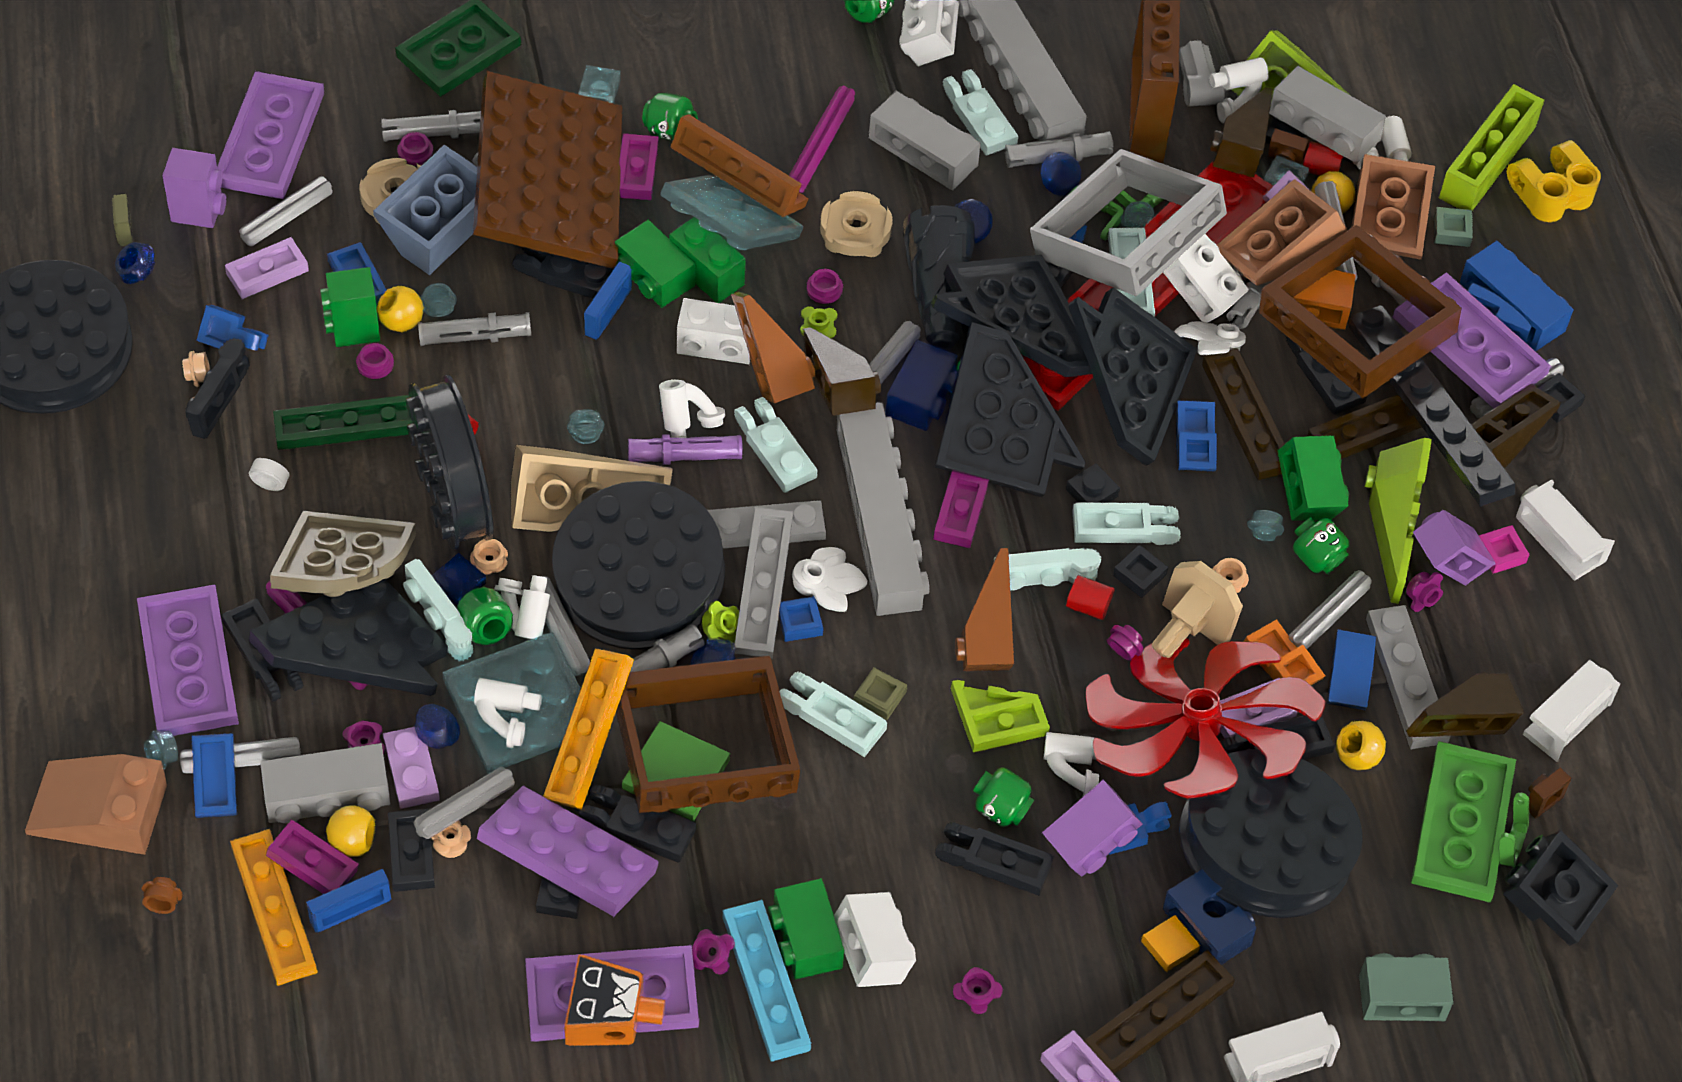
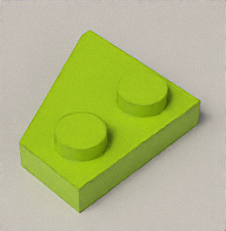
M952 681L951 691L973 752L1046 736V732H1049L1050 726L1038 694L1022 691L1009 692L1004 688L988 686L987 691L965 687V681Z

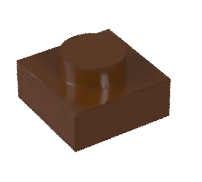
M1275 128L1270 141L1268 157L1275 159L1276 162L1282 165H1294L1301 168L1306 156L1309 139Z
M1561 767L1550 776L1546 774L1540 775L1529 786V813L1535 819L1564 797L1572 778Z

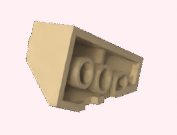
M516 445L511 479L512 528L546 532L557 531L570 512L590 495L609 486L624 482L650 481L670 485L673 469L557 449Z

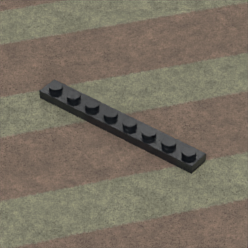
M1382 305L1349 316V328L1371 358H1374L1404 337V334ZM1422 358L1389 380V383L1430 439H1432L1480 507L1515 495V482Z

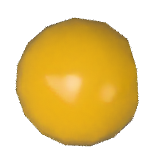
M1327 172L1319 176L1312 185L1311 192L1315 194L1314 189L1319 183L1333 181L1336 185L1342 214L1347 212L1355 202L1356 192L1354 183L1347 175L1341 172Z
M404 286L387 289L380 297L377 305V314L381 323L389 330L404 332L416 327L422 319L424 310L422 300L416 291Z
M1351 722L1344 726L1337 736L1336 752L1339 759L1351 769H1371L1379 764L1385 754L1386 740L1383 733L1371 722Z
M355 805L344 806L336 810L330 817L326 827L327 840L332 847L347 857L361 856L368 852L372 846L375 833V819L364 808Z

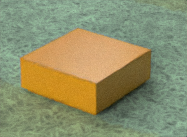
M1176 915L1145 933L1141 941L1166 972L1196 954L1200 948V944Z

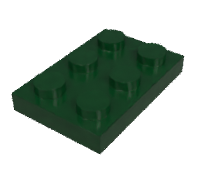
M470 0L395 47L396 57L441 97L521 46V36L481 0Z

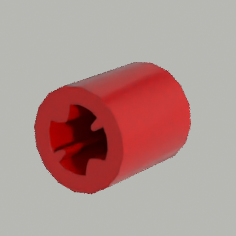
M1311 141L1304 159L1302 171L1317 176L1327 172H1339L1344 156L1323 144Z
M1077 575L1070 590L1066 607L1103 620L1109 609L1115 589Z

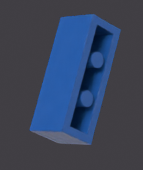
M1498 241L1466 261L1460 284L1468 290L1471 284L1475 283L1496 294L1514 307L1532 326L1526 344L1535 352L1566 331L1573 308L1568 305L1563 297L1558 296L1537 274L1530 271L1520 262L1513 252L1507 250Z

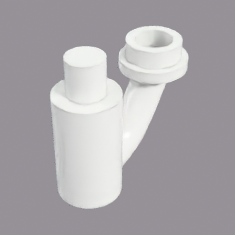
M1260 57L1225 65L1220 68V72L1210 74L1209 82L1212 88L1223 86L1225 90L1246 86L1235 101L1227 98L1223 102L1218 103L1217 114L1221 123H1224L1229 115L1257 95L1262 87V83L1267 81L1268 68L1263 58Z
M1398 116L1386 117L1380 141L1383 142L1386 156L1391 159L1408 161L1412 152L1403 121ZM1375 146L1367 153V155L1379 156ZM1363 158L1358 163L1353 162L1360 170Z
M668 380L659 385L664 427L666 430L671 431L672 438H687L686 429L691 425L688 400L695 403L701 409L697 412V418L701 421L703 427L714 428L723 424L725 410L721 407H715L713 402L698 387L685 383L682 380Z
M532 575L529 590H521L522 582L499 578L498 585H495L494 590L501 591V596L513 613V625L511 628L515 632V636L541 641L550 594L545 593L548 578ZM516 595H522L520 609Z
M479 678L475 690L474 705H477L481 718L498 734L507 739V747L521 746L526 724L518 722V718L513 717L510 723H508L495 709L520 714L523 713L524 708L539 711L542 695L528 693L527 686Z
M1046 732L1043 759L1047 760L1048 765L1056 775L1073 787L1083 791L1084 797L1099 784V774L1092 773V770L1086 769L1085 776L1081 775L1067 762L1091 765L1092 759L1096 760L1093 752L1094 737Z

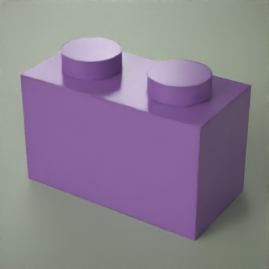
M172 148L162 175L171 222L214 228L217 216L223 215L226 206V194L221 193L222 171L217 169L215 154Z
M1445 510L1429 515L1423 520L1422 525L1413 531L1434 568L1465 586L1496 564L1475 529Z
M1102 780L1042 833L1069 866L1082 877L1086 873H1093L1102 867L1107 860L1106 855L1117 846L1123 847L1132 841L1137 835V829L1142 825V822L1113 788Z

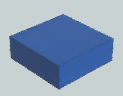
M815 597L780 603L779 620L785 642L823 636V626Z

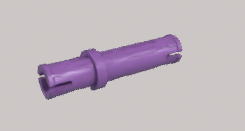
M662 435L661 438L628 439V461L631 462L653 461L662 462L663 465H670L671 461L742 459L741 435L670 438V435Z

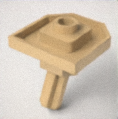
M1202 561L1181 562L1176 566L1162 604L1171 611L1172 619L1153 641L1152 648L1160 656L1170 658L1189 634L1195 636L1198 632L1217 645L1230 642L1243 607L1232 583Z

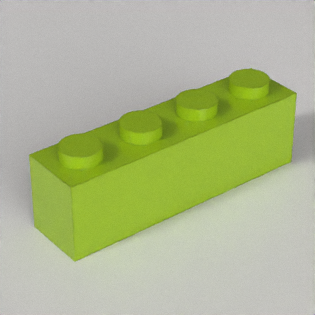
M1513 84L1447 170L1439 199L1458 209L1473 211L1536 128L1544 99Z

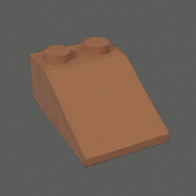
M1364 154L1356 190L1352 227L1355 225L1359 226L1367 234L1374 236L1381 245L1394 255L1421 259L1435 166Z
M1294 179L1217 244L1222 256L1231 266L1258 286L1277 279L1345 233L1347 229L1337 210Z
M124 754L48 761L25 829L26 835L145 855L167 787L162 761Z

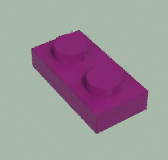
M623 134L619 161L621 167L620 198L652 200L659 136Z
M952 471L935 527L933 540L971 548L988 488V479Z
M293 820L287 824L271 843L266 853L268 858L322 894L346 885L357 872L359 865Z

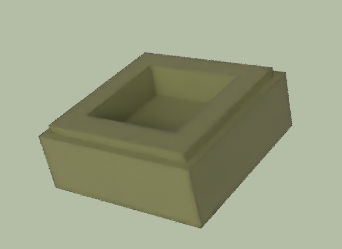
M127 194L114 195V198H112L113 220L118 244L120 246L133 245L131 214Z
M873 667L855 693L853 701L881 718L888 720L906 694L907 684Z

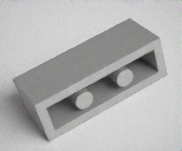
M1299 66L1274 88L1269 114L1355 163H1358L1364 157V154H1367L1380 141L1386 115Z
M895 91L870 116L869 139L952 191L978 166L981 144L972 135L954 127L943 117L925 109L914 99L908 98L898 91Z
M382 743L260 761L269 823H289L291 820L297 821L300 818L313 816L331 817L336 810L344 806L355 805L367 811H372L380 806L390 805Z

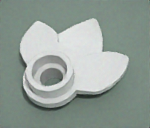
M1195 321L1181 325L1174 331L1180 337L1198 340V354L1200 355L1223 354L1235 348H1238L1240 352L1241 346L1245 344L1246 335L1239 330L1238 326L1233 324H1220L1217 326L1212 323Z
M835 547L816 550L811 559L799 561L792 571L793 584L798 592L806 596H814L822 607L839 612H846L847 610L846 594L863 589L868 581L859 568L850 563H845V551Z

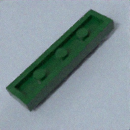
M404 395L273 411L277 449L282 450L408 435L407 424L412 423L408 414L405 398L409 396Z

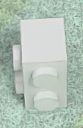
M905 0V9L902 13V35L899 41L902 51L909 55L917 66L954 54L959 8L957 0Z
M1206 234L1163 272L1200 320L1206 323L1222 315L1249 291L1242 281L1240 274L1229 265L1220 253L1218 246Z
M683 298L677 325V354L749 364L750 355L735 306Z
M890 892L846 895L834 918L857 987L902 984L916 961L915 949L907 938L902 925L901 913L895 907Z

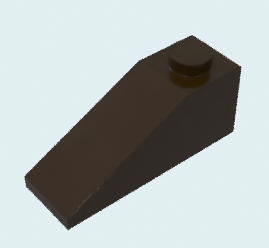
M1264 88L1225 119L1222 131L1215 130L1209 151L1215 152L1213 167L1254 178L1264 151L1273 93L1272 88Z
M811 327L803 328L804 353L813 363L815 369V377L813 378L832 416L876 409V394L881 392V383L878 372H872L866 358Z
M1530 384L1471 425L1503 468H1506L1559 409L1561 402L1533 384Z
M1480 672L1425 708L1408 727L1406 732L1408 737L1505 734L1524 714V711L1508 674Z

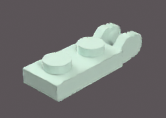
M969 69L962 72L963 83L969 92L966 95L962 94L961 87L954 77L950 76L943 79L944 90L953 103L954 111L970 134L981 143L980 148L985 155L1003 150L1006 145L1017 144V133L986 89L982 88L980 80L973 70Z
M764 397L754 400L756 412L764 422V424L756 427L753 417L745 407L741 406L735 409V419L747 436L746 441L783 492L786 493L817 478L818 470L779 417L776 418L772 406Z
M1076 503L1073 505L1075 543L1153 542L1156 545H1173V543H1177L1181 539L1180 529L1171 526V524L1178 522L1177 520L1179 519L1178 509L1173 506H1152L1149 503Z
M1066 548L1009 554L1010 590L1038 584L1055 586L1063 581L1074 583L1077 575L1095 581L1098 575V569L1096 568H1099L1101 556L1092 548H1087L1086 550L1084 548L1072 550Z
M419 559L405 564L406 581L403 582V586L412 602L419 601L423 606L425 618L431 628L435 631L438 629L442 631L446 638L445 643L448 645L447 651L451 654V657L458 661L468 660L471 654H473V645L471 644L472 632L465 626L459 611Z
M795 672L790 678V683L798 692L808 697L807 701L783 688L780 690L784 709H787L793 715H799L803 720L863 757L867 755L887 730L886 720L826 683H819L801 672Z

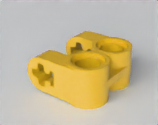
M1569 140L1552 147L1550 158L1557 173L1543 174L1529 158L1509 164L1507 167V178L1511 187L1529 208L1532 215L1543 222L1557 221L1563 216L1566 209L1583 210L1588 208L1593 202L1601 179V173L1574 141Z

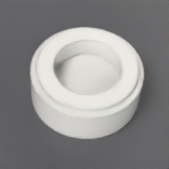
M266 458L255 459L249 471V476L254 483L271 491L284 489L290 476L285 467Z

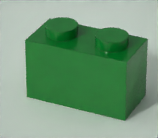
M697 215L669 234V239L695 263V284L716 303L722 302L745 285L746 258Z
M649 220L615 241V245L618 247V260L615 266L619 261L631 266V279L638 285L639 290L646 298H652L661 308L695 286V263Z
M366 267L326 273L327 288L320 289L323 311H325L323 314L326 334L334 333L336 347L379 342L380 334L371 268Z
M1334 436L1293 437L1277 450L1292 521H1304L1310 517L1313 520H1320L1322 518L1333 519L1348 507L1349 492L1343 482L1340 468L1341 454L1336 448Z
M822 878L774 889V905L768 906L769 919L773 930L780 929L783 941L779 942V950L784 965H791L795 980L843 969L844 947Z

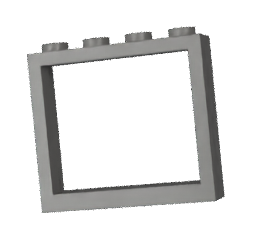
M1120 149L1030 228L1035 255L1042 254L1044 260L1137 296L1227 214L1223 188L1221 184ZM1127 186L1182 206L1125 259L1070 239L1074 233Z

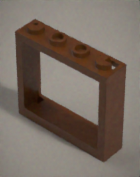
M1141 0L1131 54L1128 152L1163 164L1179 83L1180 0ZM1166 72L1173 73V77H1166Z
M1357 225L1263 287L1259 313L1362 398L1457 333L1462 310L1454 299L1447 297L1433 286L1426 277L1419 275L1405 264L1399 256L1394 255L1381 245L1374 236L1367 234ZM1352 257L1430 318L1371 360L1367 359L1293 298Z
M770 656L629 673L616 714L639 813L665 812L675 808L704 807L714 803L744 802L753 798L782 797L787 794L797 793L800 766ZM759 693L777 766L648 782L631 709Z

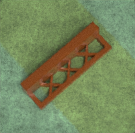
M688 114L681 117L670 148L781 217L806 207L809 198L799 193L802 183Z

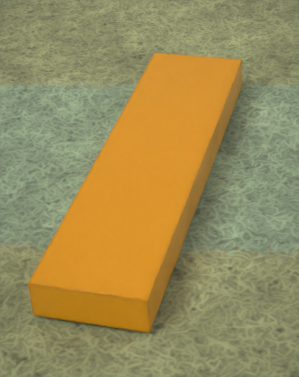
M595 648L543 795L546 799L556 804L582 809L634 661L628 655Z
M270 829L232 840L230 843L278 986L318 972L283 867L266 856L267 848L274 841Z

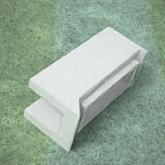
M1553 480L1546 482L1540 487L1537 485L1531 486L1520 497L1521 504L1516 518L1575 581L1605 563L1615 541L1601 538L1599 533L1557 489L1553 488Z
M1589 660L1531 714L1530 719L1533 723L1524 731L1523 735L1558 762L1563 748L1596 718L1607 705L1610 706L1620 683L1614 679L1609 671L1600 668Z
M1319 1012L1229 1040V1046L1232 1052L1225 1054L1224 1059L1234 1082H1274L1322 1067L1325 1062L1328 1067L1332 1066L1340 1047V1041L1335 1027L1332 1024L1328 1025L1323 1013Z

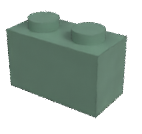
M1386 953L1365 958L1359 974L1364 1020L1446 1021L1453 1005L1448 958H1435L1430 954H1419L1414 957H1394Z

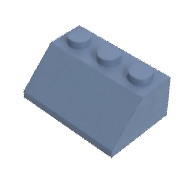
M443 145L373 210L374 217L401 256L428 275L433 273L473 234L477 167L446 145Z

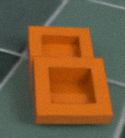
M1277 619L1248 635L1243 641L1265 643L1281 656L1279 663L1259 664L1273 680L1295 677L1313 685L1325 677V674L1305 646L1296 647L1290 641L1288 634Z

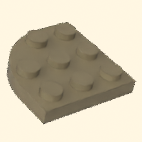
M303 511L270 574L271 588L283 589L289 592L323 593L326 596L336 597L344 594L346 591L370 586L389 578L400 567L409 552L416 536L415 523Z

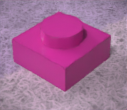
M1512 525L1479 535L1496 563L1490 568L1493 574L1527 563L1529 553Z

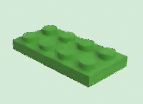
M1438 741L1435 748L1411 884L1491 903L1500 861V838L1505 831L1516 759Z

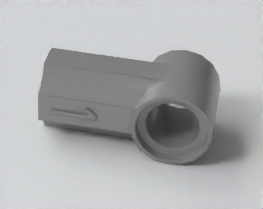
M1190 41L1186 46L1179 49V61L1184 76L1183 93L1186 106L1215 105L1223 102V86L1212 88L1209 82L1210 74L1216 73L1209 47L1202 44L1201 41Z

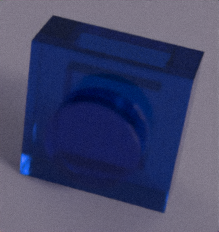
M459 553L432 575L447 597L457 606L466 593L473 589L481 588L486 584V575Z

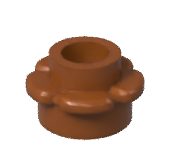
M156 877L142 886V891L144 892L143 905L155 913L167 914L173 912L178 900H181L183 896L176 883L166 877Z

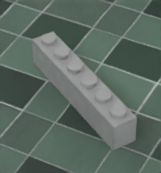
M957 0L959 2V16H964L969 24L973 39L979 41L983 47L988 64L994 65L997 70L1002 87L1008 89L1011 93L1017 112L1025 116L1033 138L1044 141L1070 137V134L1079 133V136L1084 135L1086 114L1016 1Z
M876 403V409L837 415L836 430L876 616L922 610L924 595L929 594V580L927 572H920L919 563L922 562L921 544L919 540H913L911 531H915L914 513L912 508L906 509L904 500L908 499V489L905 477L899 478L897 469H901L899 448L892 447L891 439H894L891 416L885 417L882 403Z

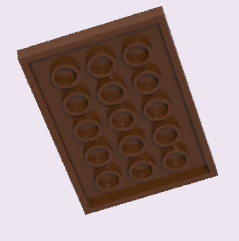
M487 71L483 79L473 235L614 269L618 260V247L615 245V241L619 239L621 172L619 161L622 138V105Z

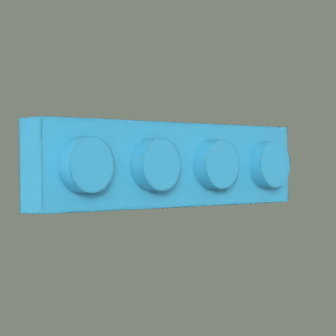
M760 900L723 910V920L728 934L735 941L733 950L770 1062L811 1051V1041L763 901Z

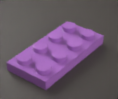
M255 71L217 166V169L222 171L221 188L279 199L285 198L324 96L323 84Z
M1447 272L1431 283L1447 297L1454 299L1462 310L1457 333L1430 352L1493 409L1530 384L1534 385L1548 375L1551 365ZM1405 301L1398 306L1393 315V318L1408 332H1411L1430 319L1409 301Z
M210 585L137 598L158 737L164 738L239 724L216 586Z
M522 786L479 827L477 840L613 917L656 873L659 862L525 786Z
M691 945L580 954L639 971L643 974V997L666 1000L662 1025L638 1022L636 1033L699 1028ZM578 954L525 959L531 1041L565 1039L564 1026Z

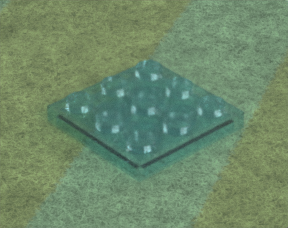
M714 174L665 182L660 193L662 197L671 202L670 205L673 209L697 218L701 227L711 232L722 234L728 238L727 242L729 245L739 250L764 247L769 244L798 239L804 227L789 216L781 217Z
M553 632L443 672V681L487 774L499 767L506 768L561 747L581 689ZM479 678L527 686L528 693L542 695L539 711L524 708L523 713L520 714L495 709L508 723H510L513 717L518 718V722L526 724L521 746L507 747V739L498 734L481 718L477 705H474L475 690Z

